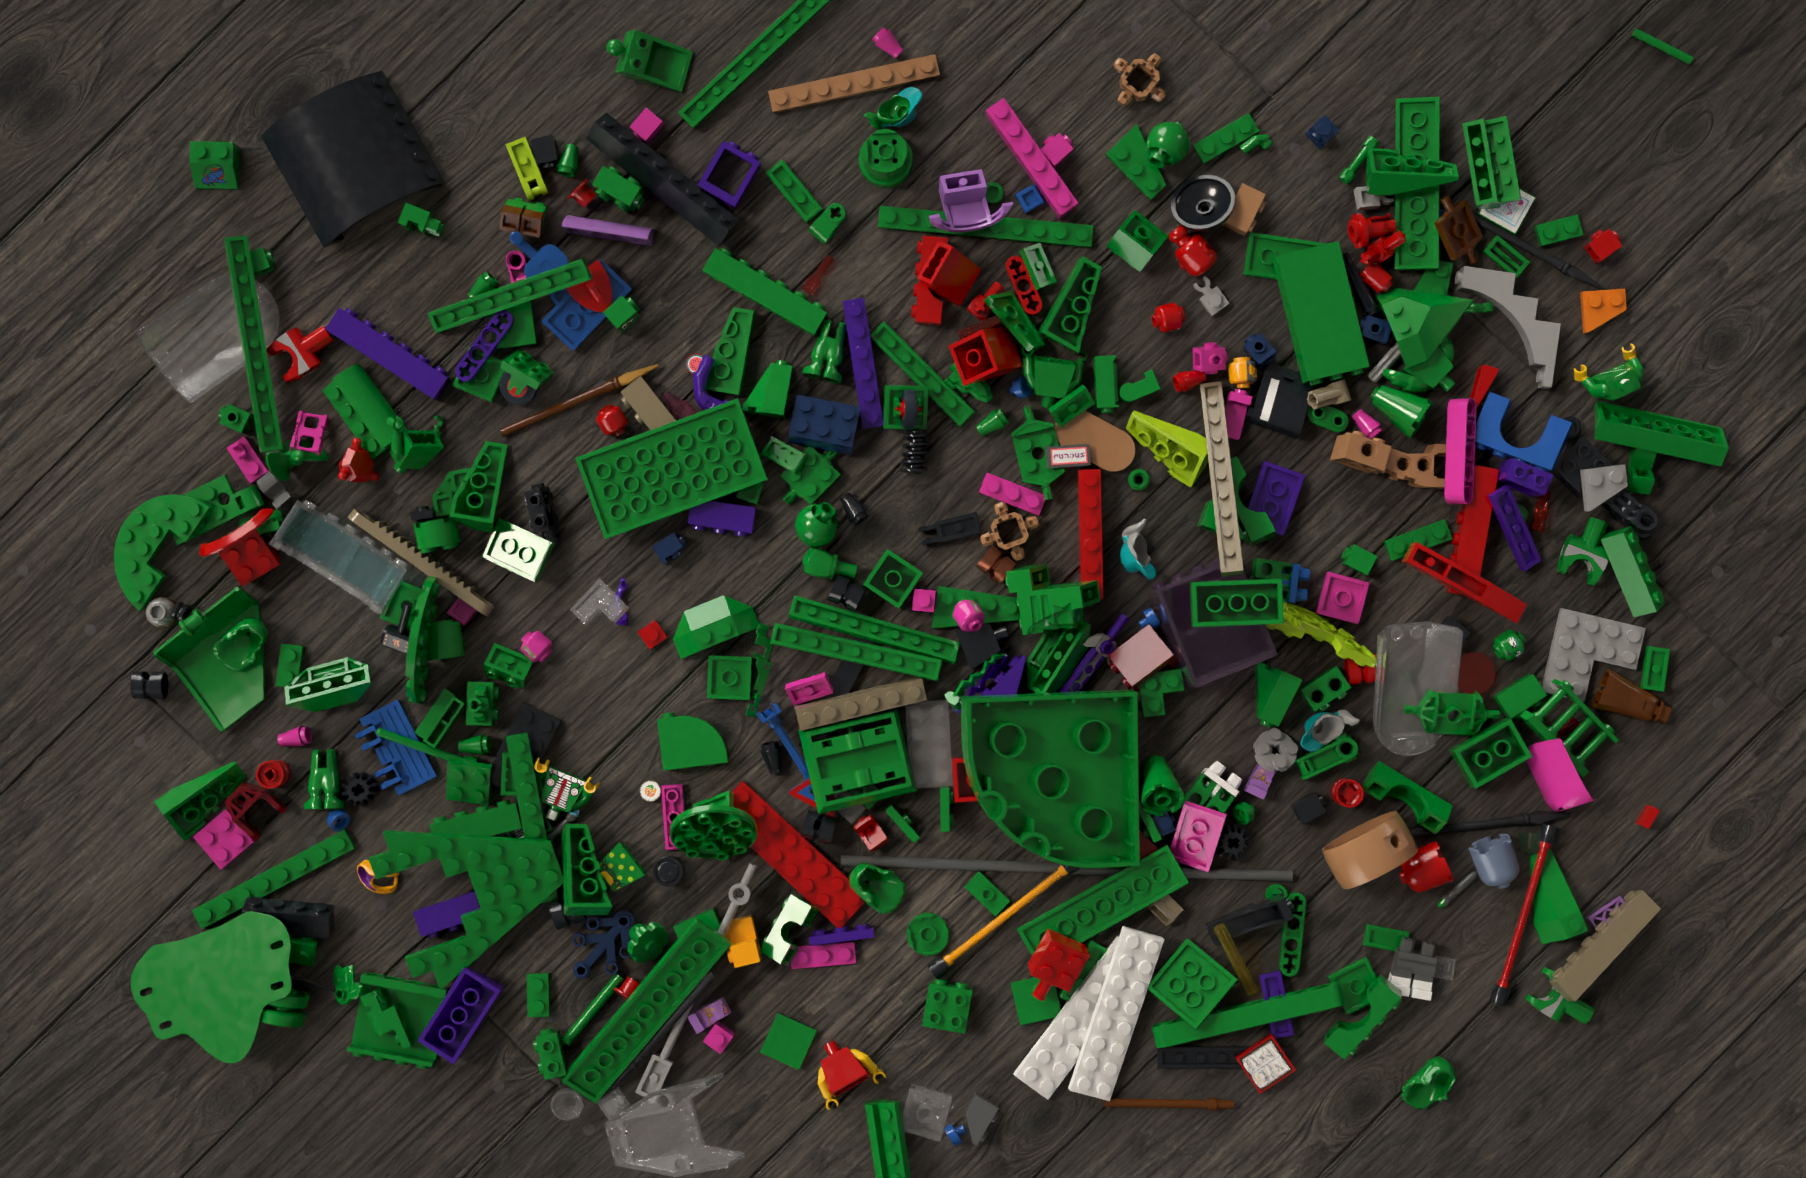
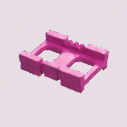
M299 411L290 450L299 449L321 455L324 444L322 442L324 431H327L330 420L328 416ZM306 418H318V427L315 429L304 427ZM304 436L314 438L313 447H300L301 438Z

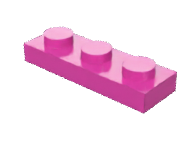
M986 473L979 491L980 494L1039 516L1045 501L1044 494L990 473Z
M854 941L798 946L791 960V968L855 964Z

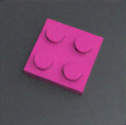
M1326 572L1316 613L1359 624L1369 582Z
M225 809L193 836L220 870L224 869L255 842L254 839L232 822L228 809Z

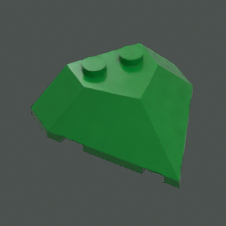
M1395 288L1376 296L1394 334L1407 370L1427 363L1439 344L1443 343L1459 322L1465 310L1474 302L1472 299Z

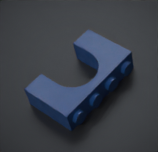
M1489 392L1476 422L1475 449L1483 452L1487 449L1500 459H1505V457L1514 458L1552 474L1573 428L1572 422L1551 415L1543 435L1537 443L1527 448L1513 447L1501 435V428L1510 409L1511 400Z

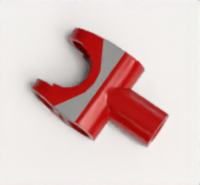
M324 325L304 337L298 327L293 328L276 339L266 349L269 357L283 352L291 354L293 358L292 367L283 376L286 383L296 381L321 366L322 363L315 353L334 341L333 336L325 329Z

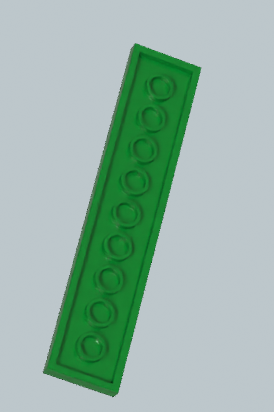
M696 917L569 1067L566 1075L561 1077V1082L596 1104L729 948L731 941Z

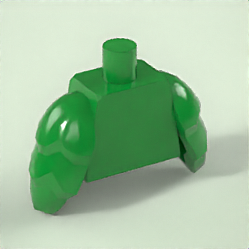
M1447 336L1443 343L1439 344L1433 352V356L1427 363L1408 370L1405 366L1400 372L1383 369L1382 375L1393 386L1402 388L1403 391L1408 393H1422L1433 389L1437 384L1447 392L1455 384L1447 375L1453 368L1452 362L1455 355L1453 343Z

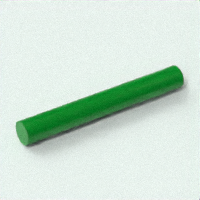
M1637 28L1632 33L1633 37L1687 64H1690L1693 60V56Z

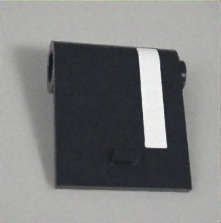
M1269 362L1265 366L1256 401L1253 406L1249 405L1245 417L1249 418L1248 423L1298 438L1309 405L1307 401L1308 392L1313 391L1314 385L1310 386L1309 382L1302 383L1300 372Z

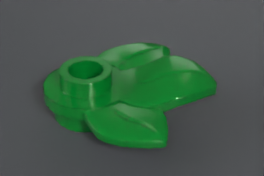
M340 965L335 967L333 971V982L336 987L335 998L339 1004L346 1005L353 1001V999L359 998L363 985L355 982L354 965L344 968Z

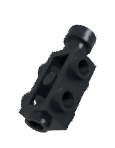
M544 483L531 485L532 490L524 491V501L529 511V524L533 529V533L542 532L544 539L555 543L553 547L560 546L559 538L556 537L554 530L558 528V516L554 511L553 494L550 492L549 486L545 487ZM544 495L548 497L547 502L544 500ZM549 515L552 517V522L548 520Z

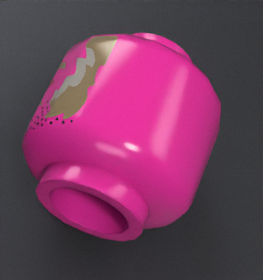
M962 600L955 606L953 618L962 631L974 632L982 627L985 614L975 601Z
M529 631L521 639L523 642L521 652L532 662L540 661L542 663L553 651L551 649L552 642L541 631H535L533 634Z

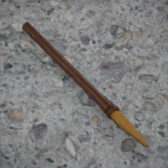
M652 365L627 372L620 377H614L613 380H609L603 383V385L501 428V434L503 437L601 394L614 391L616 388L620 389L621 386L634 382L637 378L642 377L659 365Z

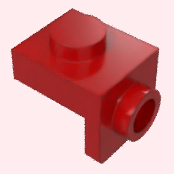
M872 815L862 817L854 826V829L872 853L889 841Z

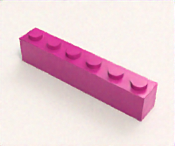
M1002 98L988 108L985 116L1058 219L1074 210L1078 205L1077 200L1006 100Z

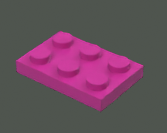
M1185 800L1170 848L1177 862L1209 872L1227 814Z

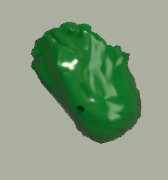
M246 617L225 632L215 642L213 654L224 666L229 667L230 670L243 671V668L250 666L251 663L255 664L258 653L265 644L269 632L264 623L259 619Z
M865 862L857 865L849 875L851 890H854L867 905L883 915L896 910L906 894L905 883L901 882V879L895 875L894 871L883 870Z
M1440 1056L1429 1059L1402 1087V1100L1415 1109H1427L1435 1101L1442 1102L1443 1100H1448L1447 1094L1456 1080L1455 1068L1449 1061Z

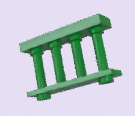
M1554 679L1552 682L1559 690L1538 712L1531 713L1524 710L1519 717L1543 741L1557 739V732L1579 710L1586 719L1562 742L1578 775L1584 778L1589 772L1584 767L1585 760L1605 739L1617 743L1619 740L1614 735L1615 730L1608 724H1603L1572 692L1574 688L1570 683L1565 680L1561 682ZM1566 696L1573 704L1551 727H1546L1542 723L1544 721L1543 718ZM1593 724L1600 733L1579 755L1574 756L1570 752L1571 746Z

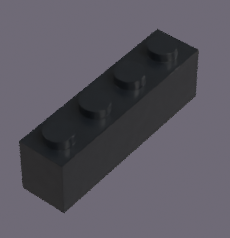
M247 897L242 909V914L253 911L275 917L284 924L289 935L330 939L334 928V905Z

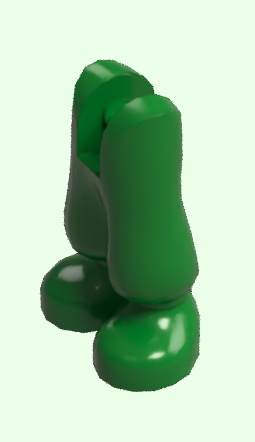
M825 319L811 352L812 363L803 368L802 374L810 378L820 379L823 362L826 361L827 366L823 374V380L841 384L842 376L837 371V368L841 365L843 359L846 324L840 322L836 331V338L828 337L831 329V320Z
M320 749L313 750L308 782V792L311 797L304 803V810L323 809L322 792H325L324 809H345V802L337 798L340 782L335 749L327 750V765H321Z

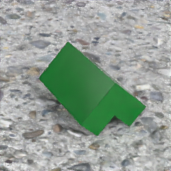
M444 688L415 731V734L423 738V741L431 747L439 748L465 710L467 701L448 688Z

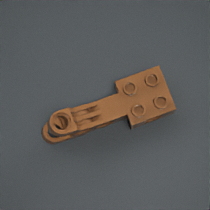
M1353 431V433L1346 432L1344 435H1339L1336 438L1330 461L1369 474L1387 473L1389 474V479L1398 481V479L1408 480V485L1415 488L1445 489V478L1434 476V456L1446 457V444L1428 445L1422 454H1407L1392 449V446L1385 444V440L1366 438V434L1359 431ZM1399 459L1403 462L1402 470L1397 465ZM1419 461H1422L1424 465L1422 471L1418 468Z

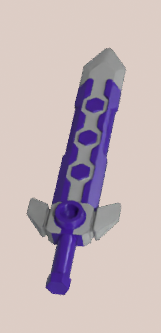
M1121 613L1107 635L1097 633L1085 641L1083 646L1091 648L1060 692H1080L1105 658L1108 665L1112 663L1108 655L1117 649L1116 642L1113 640L1125 623L1129 621L1128 617Z

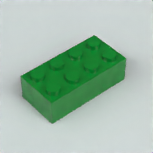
M1282 579L1190 582L1192 627L1284 624Z

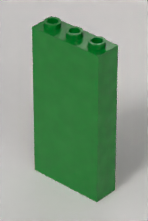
M1339 241L1280 254L1272 258L1302 383L1309 382L1310 386L1323 383L1322 379L1330 377V380L1333 381L1343 378L1345 373H1350L1351 376L1364 373L1363 369L1370 366Z

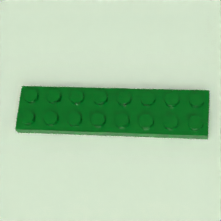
M1440 97L1396 98L1397 155L1408 157L1409 154H1413L1419 160L1435 159L1440 161ZM1439 185L1395 194L1396 232L1401 231L1406 235V241L1395 248V271L1439 270V233L1434 224L1439 219Z
M1166 844L1141 858L1140 866H1127L1021 925L1017 928V931L1031 955L1035 952L1047 929L1082 943L1188 884L1189 881Z

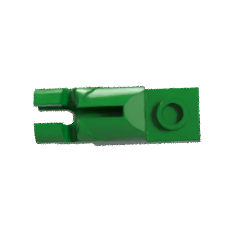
M380 988L360 996L364 1007L372 1006V1009L366 1014L373 1030L378 1036L395 1030V1041L398 1045L402 1046V1049L408 1048L415 1043L398 1003L388 1007L387 1004L389 1002Z

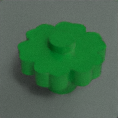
M651 922L648 926L640 923L635 924L629 931L630 941L628 942L627 952L637 963L641 962L644 964L649 959L654 960L663 952V946L668 943L669 934L660 923Z

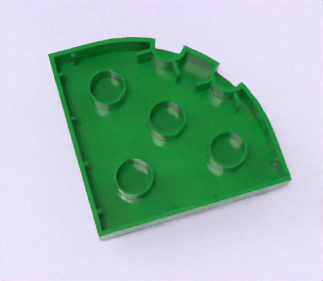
M1108 690L961 696L962 751L966 773L980 806L1000 831L1028 851L1062 865L1079 868L1140 866L1138 704L1136 691Z

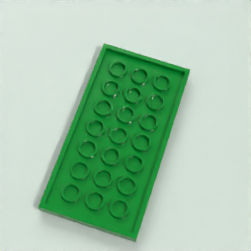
M738 398L575 458L604 539H609L768 480Z

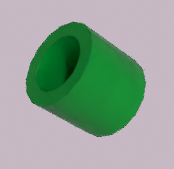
M451 619L428 623L427 629L430 630V638L428 642H425V651L428 652L427 661L465 656L459 621L454 622Z

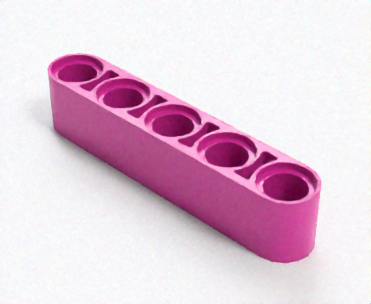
M1472 398L1451 399L1448 403L1444 492L1447 504H1470L1473 500L1477 409L1476 402Z

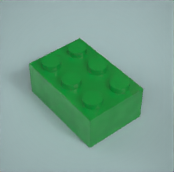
M1508 718L1500 720L1449 749L1468 785L1475 789L1532 757L1512 720Z

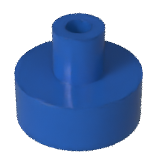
M1021 376L1013 380L1009 391L1012 395L1015 394L1018 398L1022 399L1031 395L1032 388L1029 387L1025 377Z
M1151 608L1143 612L1145 618L1139 622L1142 629L1147 625H1150L1153 630L1161 626Z
M333 809L329 812L327 824L333 831H342L349 825L350 816L345 810Z
M951 1123L944 1128L955 1147L963 1142L960 1136L967 1132L963 1125L955 1128Z

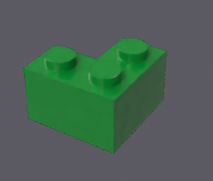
M1181 669L1158 671L1138 686L1140 690L1138 694L1141 717L1165 715L1163 693L1184 691Z

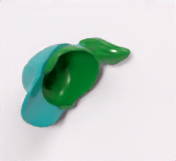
M908 87L898 95H893L890 100L882 103L877 114L867 112L863 116L869 120L872 127L876 130H881L887 126H906L915 119V107L921 101L923 94L915 87Z

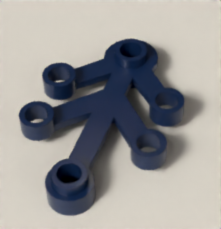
M620 910L614 917L597 918L593 916L587 920L586 924L590 930H596L599 926H613L608 933L586 935L577 933L573 936V944L578 947L585 943L600 942L584 961H578L574 965L573 973L577 978L584 979L591 973V965L605 949L607 951L605 971L609 975L617 973L619 965L616 962L615 937L619 933H621L622 947L619 950L620 956L622 958H629L631 956L630 954L624 955L622 953L623 948H628V942L630 941L629 930L635 924V917L628 910ZM620 918H627L628 923L626 925H622L620 923ZM590 920H596L597 926L592 927L590 925ZM577 936H581L583 938L582 943L576 942ZM610 964H614L616 970L611 972L609 971L608 966ZM578 967H584L585 973L580 974L578 972Z

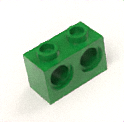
M1332 666L1300 687L1298 691L1311 711L1318 710L1322 712L1330 706L1329 702L1336 698L1338 701L1348 694L1347 690L1351 687L1338 667ZM1334 678L1339 681V688L1335 691L1329 686L1330 681ZM1315 690H1318L1321 693V700L1315 703L1311 695Z

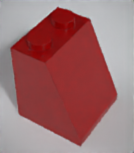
M1007 327L982 329L949 345L964 386L1002 376L1023 367L1011 332Z

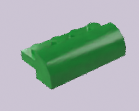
M1507 116L1486 121L1479 119L1462 123L1476 207L1480 209L1500 208L1503 204L1522 201Z
M360 363L339 373L322 391L355 437L362 440V447L367 450L371 459H376L391 447L393 428L387 425V419L392 417L396 422L397 415ZM405 426L400 430V433L403 430H407Z
M871 1099L866 1101L864 1106L875 1178H911L900 1101H888V1099Z

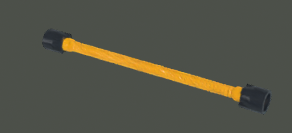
M1061 864L1053 875L1051 874L1040 885L1033 888L1031 892L1029 891V894L1024 895L1016 904L1014 903L1003 914L1001 913L990 924H987L981 931L968 939L966 943L964 942L953 953L951 952V955L939 956L928 965L929 970L937 979L941 978L952 969L950 966L959 956L963 955L965 951L967 952L974 944L976 945L978 941L985 938L989 932L991 933L1002 922L1004 923L1009 917L1013 916L1017 910L1019 911L1024 905L1026 906L1039 893L1041 894V891L1043 892L1052 883L1054 884V881L1056 882L1067 874L1071 876L1080 868Z

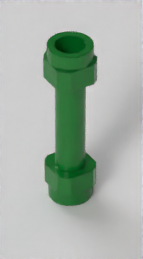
M1368 136L1362 144V150L1350 166L1345 168L1338 177L1343 183L1350 184L1356 176L1354 173L1366 159L1368 148H1376L1379 145L1378 140Z

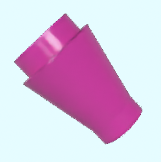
M884 27L872 38L875 42L874 45L890 54L894 59L904 50L889 29L886 30Z
M1362 409L1352 416L1360 431L1366 434V438H1376L1383 431L1381 424Z
M301 725L283 734H279L277 740L280 747L307 746L312 741V734L309 727Z

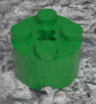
M449 517L413 524L417 547L421 549V553L438 550V546H442L443 550L459 546L458 542H461L458 523Z

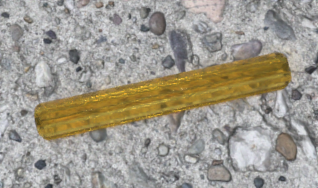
M1220 923L1214 927L1215 933L1247 995L1257 993V986L1225 924Z

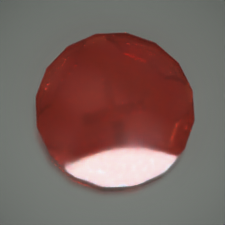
M1469 652L1462 654L1455 660L1451 670V677L1453 683L1460 691L1466 694H1474V691H1478L1481 694L1493 684L1495 669L1491 660L1484 654Z

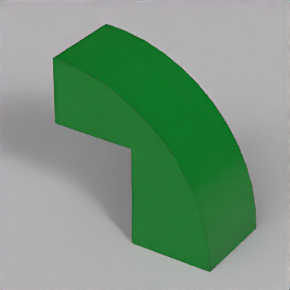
M1630 448L1627 468L1629 492L1650 495L1655 482L1652 467L1657 455L1656 452Z

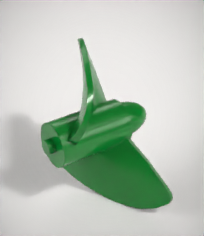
M292 439L282 443L283 450H279L280 453L268 452L266 454L269 470L281 481L289 480L290 468L302 464L303 461H326L329 459L323 449L321 455L299 449L290 450ZM300 440L299 446L312 448L313 443Z

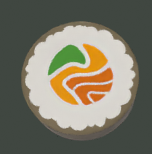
M647 780L640 786V796L645 801L653 802L661 795V786L655 780Z

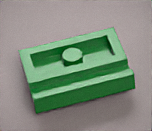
M940 786L941 832H950V826H954V815L949 813V804H953V791H949V786Z
M1139 798V819H1141L1144 825L1141 827V830L1146 839L1150 838L1155 843L1162 838L1150 814L1145 812L1141 804V798Z

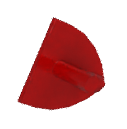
M597 260L588 266L592 275L591 280L568 287L566 290L576 302L585 308L603 313L611 305L612 288L605 269Z

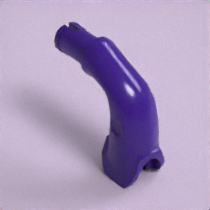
M707 355L703 356L697 371L693 372L694 397L698 406L703 411L729 402L713 398L706 392V385L710 379L708 376L715 362V359Z

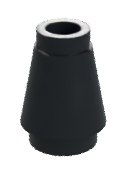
M850 492L840 498L849 521L853 522L855 526L869 517L868 510Z
M769 741L761 744L760 752L769 773L781 772V746L778 745V741Z

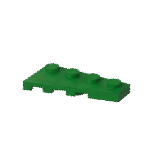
M733 307L722 331L721 339L714 349L712 358L715 359V362L708 376L710 379L706 385L707 391L741 396L756 313L754 310Z
M938 586L932 628L959 626L953 618V611L955 606L962 600H973L978 604L985 614L983 623L1020 620V611L1016 603L1017 598Z

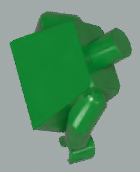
M1022 347L1021 355L1024 358L1023 374L1029 387L1034 389L1035 394L1043 396L1041 406L1050 408L1055 403V397L1064 398L1067 393H1071L1078 386L1084 369L1083 362L1087 360L1085 351H1079L1080 354H1083L1084 358H1078L1075 362L1073 360L1035 356L1034 351L1026 354L1024 347Z
M440 415L434 417V419L439 420L438 424L434 425V431L403 430L401 433L400 430L404 427V421L396 416V422L392 417H388L387 425L393 428V433H391V457L395 461L394 469L398 473L403 474L407 469L424 468L444 448L440 441L442 432H439V428L443 425V418Z

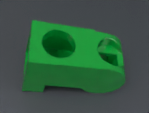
M1153 370L1144 372L1142 374L1144 379L1141 381L1122 385L1118 392L1120 400L1124 403H1131L1159 391L1160 387Z

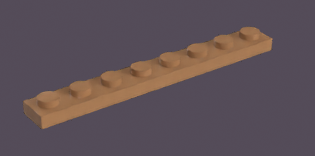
M934 54L770 90L768 93L774 114L940 77L936 55Z

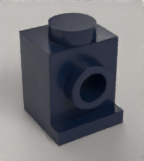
M1324 115L1305 135L1320 150L1338 133L1339 129Z
M1369 315L1360 320L1359 326L1364 340L1379 345L1387 343L1391 331L1387 321ZM1372 325L1378 327V332L1371 330Z
M1261 333L1257 336L1252 334L1244 341L1246 343L1243 348L1244 352L1256 363L1259 370L1276 358L1277 351ZM1260 344L1263 348L1261 350H1256L1255 346Z
M672 533L652 547L663 565H667L669 563L668 558L674 560L683 554L681 550L687 546V543L681 534L677 536L676 533Z
M1170 811L1164 812L1163 816L1150 815L1161 837L1175 831L1177 823Z

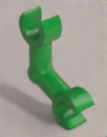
M1493 302L1472 303L1463 314L1494 311Z

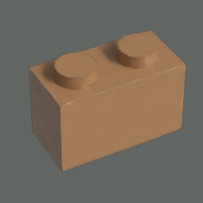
M1242 183L1235 195L1236 204L1234 211L1222 226L1245 236L1247 231L1252 232L1257 222L1254 220L1257 212H1262L1266 201L1263 200L1266 194Z

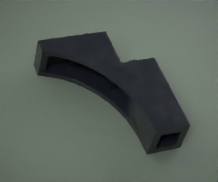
M1277 894L1260 903L1247 904L1205 925L1214 944L1218 946L1256 929L1294 919L1292 912L1295 910L1290 900Z

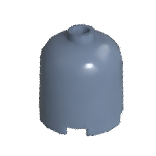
M1499 834L1500 838L1492 840L1490 836H1487L1472 843L1473 848H1468L1479 878L1488 886H1498L1499 889L1506 888L1511 885L1510 882L1519 874V863L1509 834Z

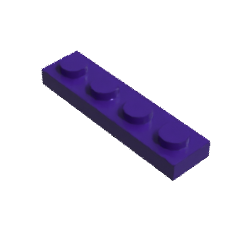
M1503 485L1488 495L1519 569L1526 571L1540 562L1541 558L1510 486Z

